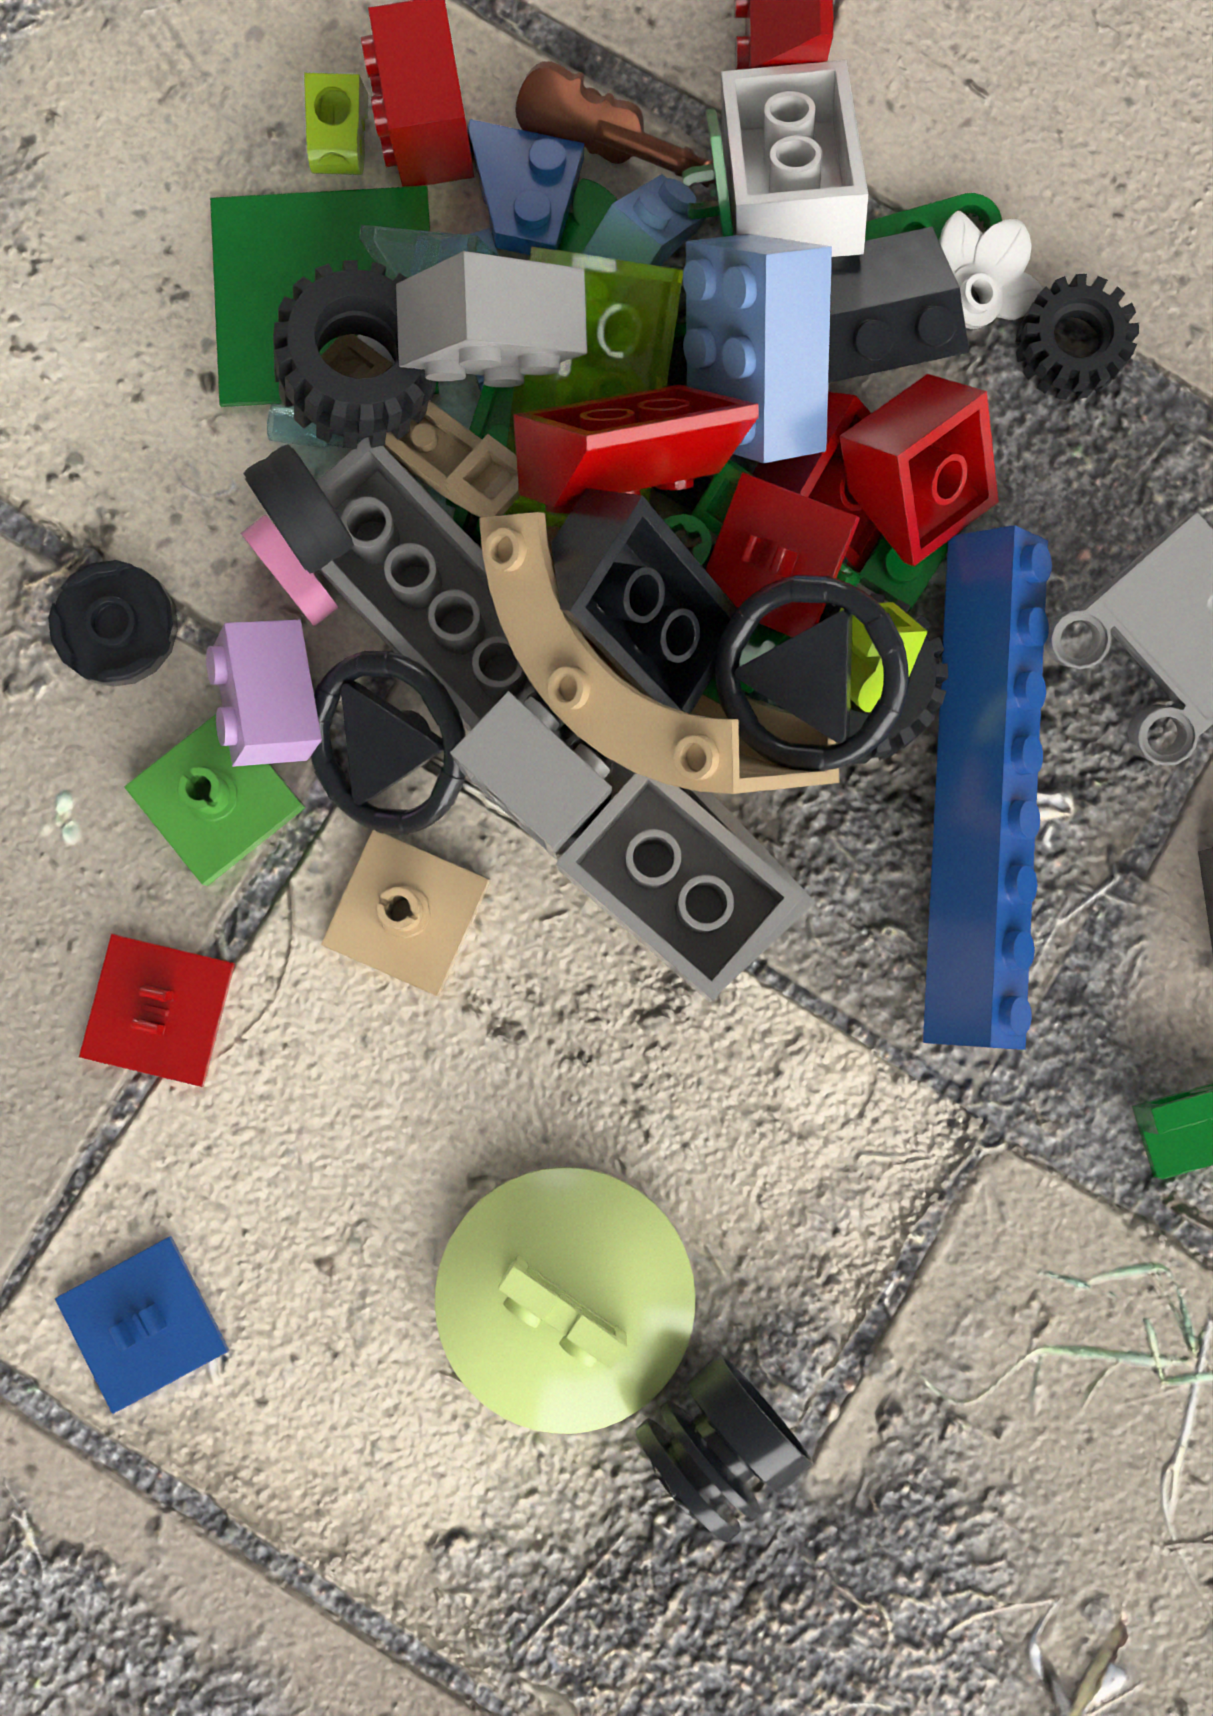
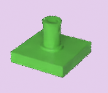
M216 714L124 786L199 882L205 886H209L306 808L271 764L232 767L229 746H221L218 740Z

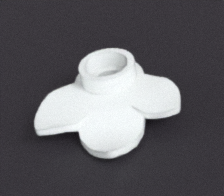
M961 211L955 212L947 220L942 229L939 243L960 287L966 328H982L993 322L997 317L1008 320H1016L1023 317L1038 293L1042 291V286L1030 274L1024 272L1030 260L1032 247L1030 235L1025 224L1018 219H1007L991 226L982 233ZM971 287L977 292L980 304L973 299Z

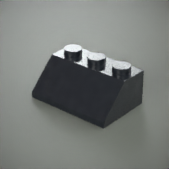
M933 227L865 241L864 254L831 257L828 383L969 353L960 287Z
M586 488L551 542L560 609L640 693L663 705L691 714L715 674L716 655L720 637L737 607L642 495Z

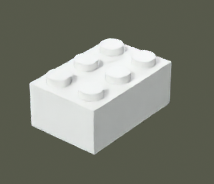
M847 60L721 71L722 138L733 236L754 234L832 246V257L864 254L868 189Z

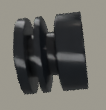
M718 1353L687 1382L690 1393L701 1412L693 1418L680 1406L667 1400L660 1406V1410L674 1436L672 1437L658 1423L649 1418L637 1427L635 1432L641 1447L650 1459L655 1475L670 1496L689 1516L700 1521L720 1540L730 1542L741 1532V1528L737 1518L727 1504V1500L745 1516L755 1519L761 1513L753 1491L747 1483L754 1475L766 1486L782 1494L814 1463L803 1445L766 1399L724 1355Z

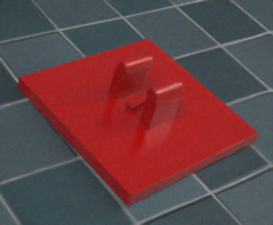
M742 472L706 571L737 608L762 587L783 578L795 575H819L837 578L860 517ZM791 602L774 609L764 616L759 623L794 637L819 623L826 603Z
M111 934L79 1058L204 1087L235 963Z

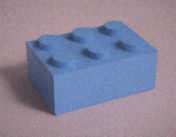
M754 234L686 241V265L683 271V285L686 292V335L684 337L683 349L687 360V387L758 404L759 418L733 453L735 455L761 463H769L826 451L832 246Z

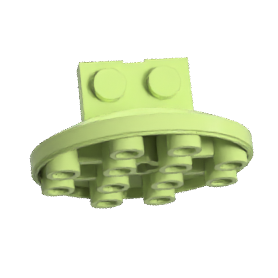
M561 1166L543 1168L524 1173L497 1186L482 1197L458 1224L446 1246L438 1269L435 1286L436 1324L440 1341L454 1372L474 1397L488 1409L508 1421L536 1431L563 1434L589 1432L620 1422L636 1413L648 1404L671 1379L682 1361L693 1329L695 1316L694 1277L687 1252L675 1227L665 1213L639 1189L622 1179L594 1169Z

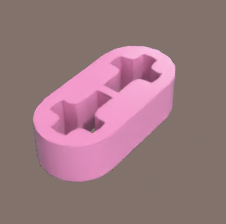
M266 514L240 533L314 627L339 608L314 574H309L307 570L305 571L279 530Z

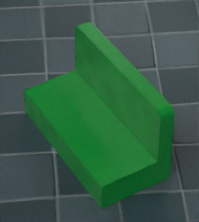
M1213 1083L1132 1105L1150 1168L1155 1178L1167 1179L1213 1165Z

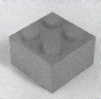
M463 251L396 284L399 367L425 369V378L428 380L458 381L465 379L466 374L484 376V384L486 386H520L524 384V375L557 373L560 371L561 362L587 353L584 269Z
M508 691L450 753L461 772L558 861L611 801L612 787L608 784L611 780L607 776L611 771L585 745L580 743L572 751L560 739L562 735L557 730L560 726L559 722L538 701L530 696L522 704Z

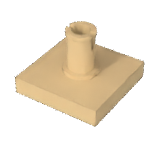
M372 830L321 945L428 993L440 996L490 884V880L384 833Z

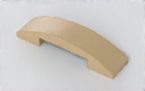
M354 334L338 337L321 355L322 359L333 370L347 377L357 379L378 376L393 366L392 362ZM431 401L428 402L427 412L419 423L411 419L409 433L398 440L391 431L386 433L385 445L383 447L402 467L444 497L481 518L502 516L521 496L518 489L516 455L489 434L480 439Z

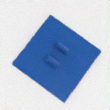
M172 1236L54 1298L112 1415L229 1351Z

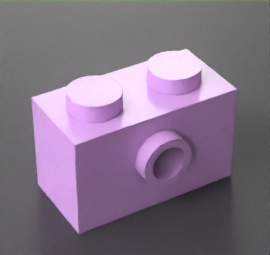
M301 619L224 623L214 646L207 648L206 667L210 684L219 685L223 707H218L216 712V729L220 745L229 746L232 767L307 761L322 741Z

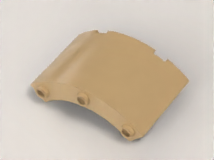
M540 512L479 518L482 555L489 590L500 625L514 656L532 686L550 709L578 737L602 755L637 774L667 785L699 792L737 794L839 783V768L825 771L793 770L761 756L739 737L738 719H728L721 705L704 695L701 696L695 708L689 714L663 705L640 693L560 609L551 542L560 530V527L547 526L545 513ZM745 695L759 722L768 731L782 740L790 743L827 746L836 743L787 710L770 705L764 701H756Z

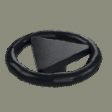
M795 575L774 581L753 593L735 610L720 637L715 663V679L720 705L728 719H738L739 737L758 754L776 764L793 770L825 771L847 766L865 757L884 742L902 714L909 681L905 643L889 613L871 596L850 583L830 576ZM791 602L831 603L844 609L740 666L742 651L757 625L764 616L774 609ZM852 615H854L863 623L882 659L883 688L881 697L861 729L849 737ZM740 681L836 743L828 746L790 743L775 736L759 722L742 691Z
M362 651L346 657L332 667L320 683H318L314 693L322 741L310 756L315 770L314 773L328 797L351 819L366 828L376 830L378 833L408 835L433 825L455 804L466 778L450 753L463 740L466 734L460 712L444 684L442 685L420 663L393 651ZM363 676L394 677L405 682L421 695L422 700L440 728L442 738L431 731L426 719L419 713L412 710H399L354 680ZM340 697H342L351 785L337 760H335L331 745L330 723ZM444 751L443 766L431 795L422 804L408 810L378 808L369 803L376 796Z

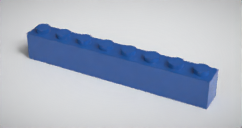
M1016 525L958 534L948 540L943 632L944 651L942 652V664L948 663V678L941 685V689L946 691L939 711L923 1043L1026 1050V1033L1031 1025L1032 1012L1028 1002L1029 967L1033 962L1035 953L1034 941L1031 936L1032 902L1036 897L1038 887L1037 876L1034 871L1035 837L1040 828L1037 784L1038 772L1043 763V748L1040 742L1041 708L1046 699V685L1042 673L1044 644L1049 635V622L1045 613L1046 585L1052 571V560L1048 550V540Z

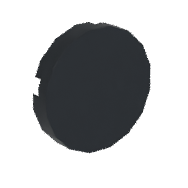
M119 560L91 563L71 574L60 587L63 591L59 594L56 604L52 603L48 616L51 643L62 662L87 681L110 687L136 684L157 672L172 653L178 632L176 607L164 585L142 568Z

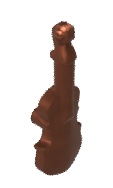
M543 61L536 64L529 71L520 88L515 112L518 124L524 131L584 143L590 154H599L607 161L615 164L624 163L634 156L674 172L679 177H682L684 170L691 167L712 164L711 159L697 156L689 147L681 148L645 133L643 114L639 106L633 102L617 100L611 93L601 96L598 90L590 87L586 88L582 72L574 74L552 61ZM714 180L702 182L706 188H709V184L715 183Z

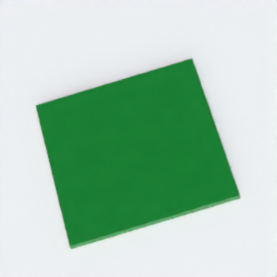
M428 186L210 198L220 407L283 404L279 396V382H275L274 322H278V308L284 296L293 299V285L301 277L304 276L313 283L315 282V268L329 263L333 272L342 271L343 260H358V270L365 271L371 270L372 262L386 266L385 276L392 280L399 273L409 278L432 267ZM337 338L328 342L320 350L319 354L322 355ZM439 381L436 382L434 395L439 394Z

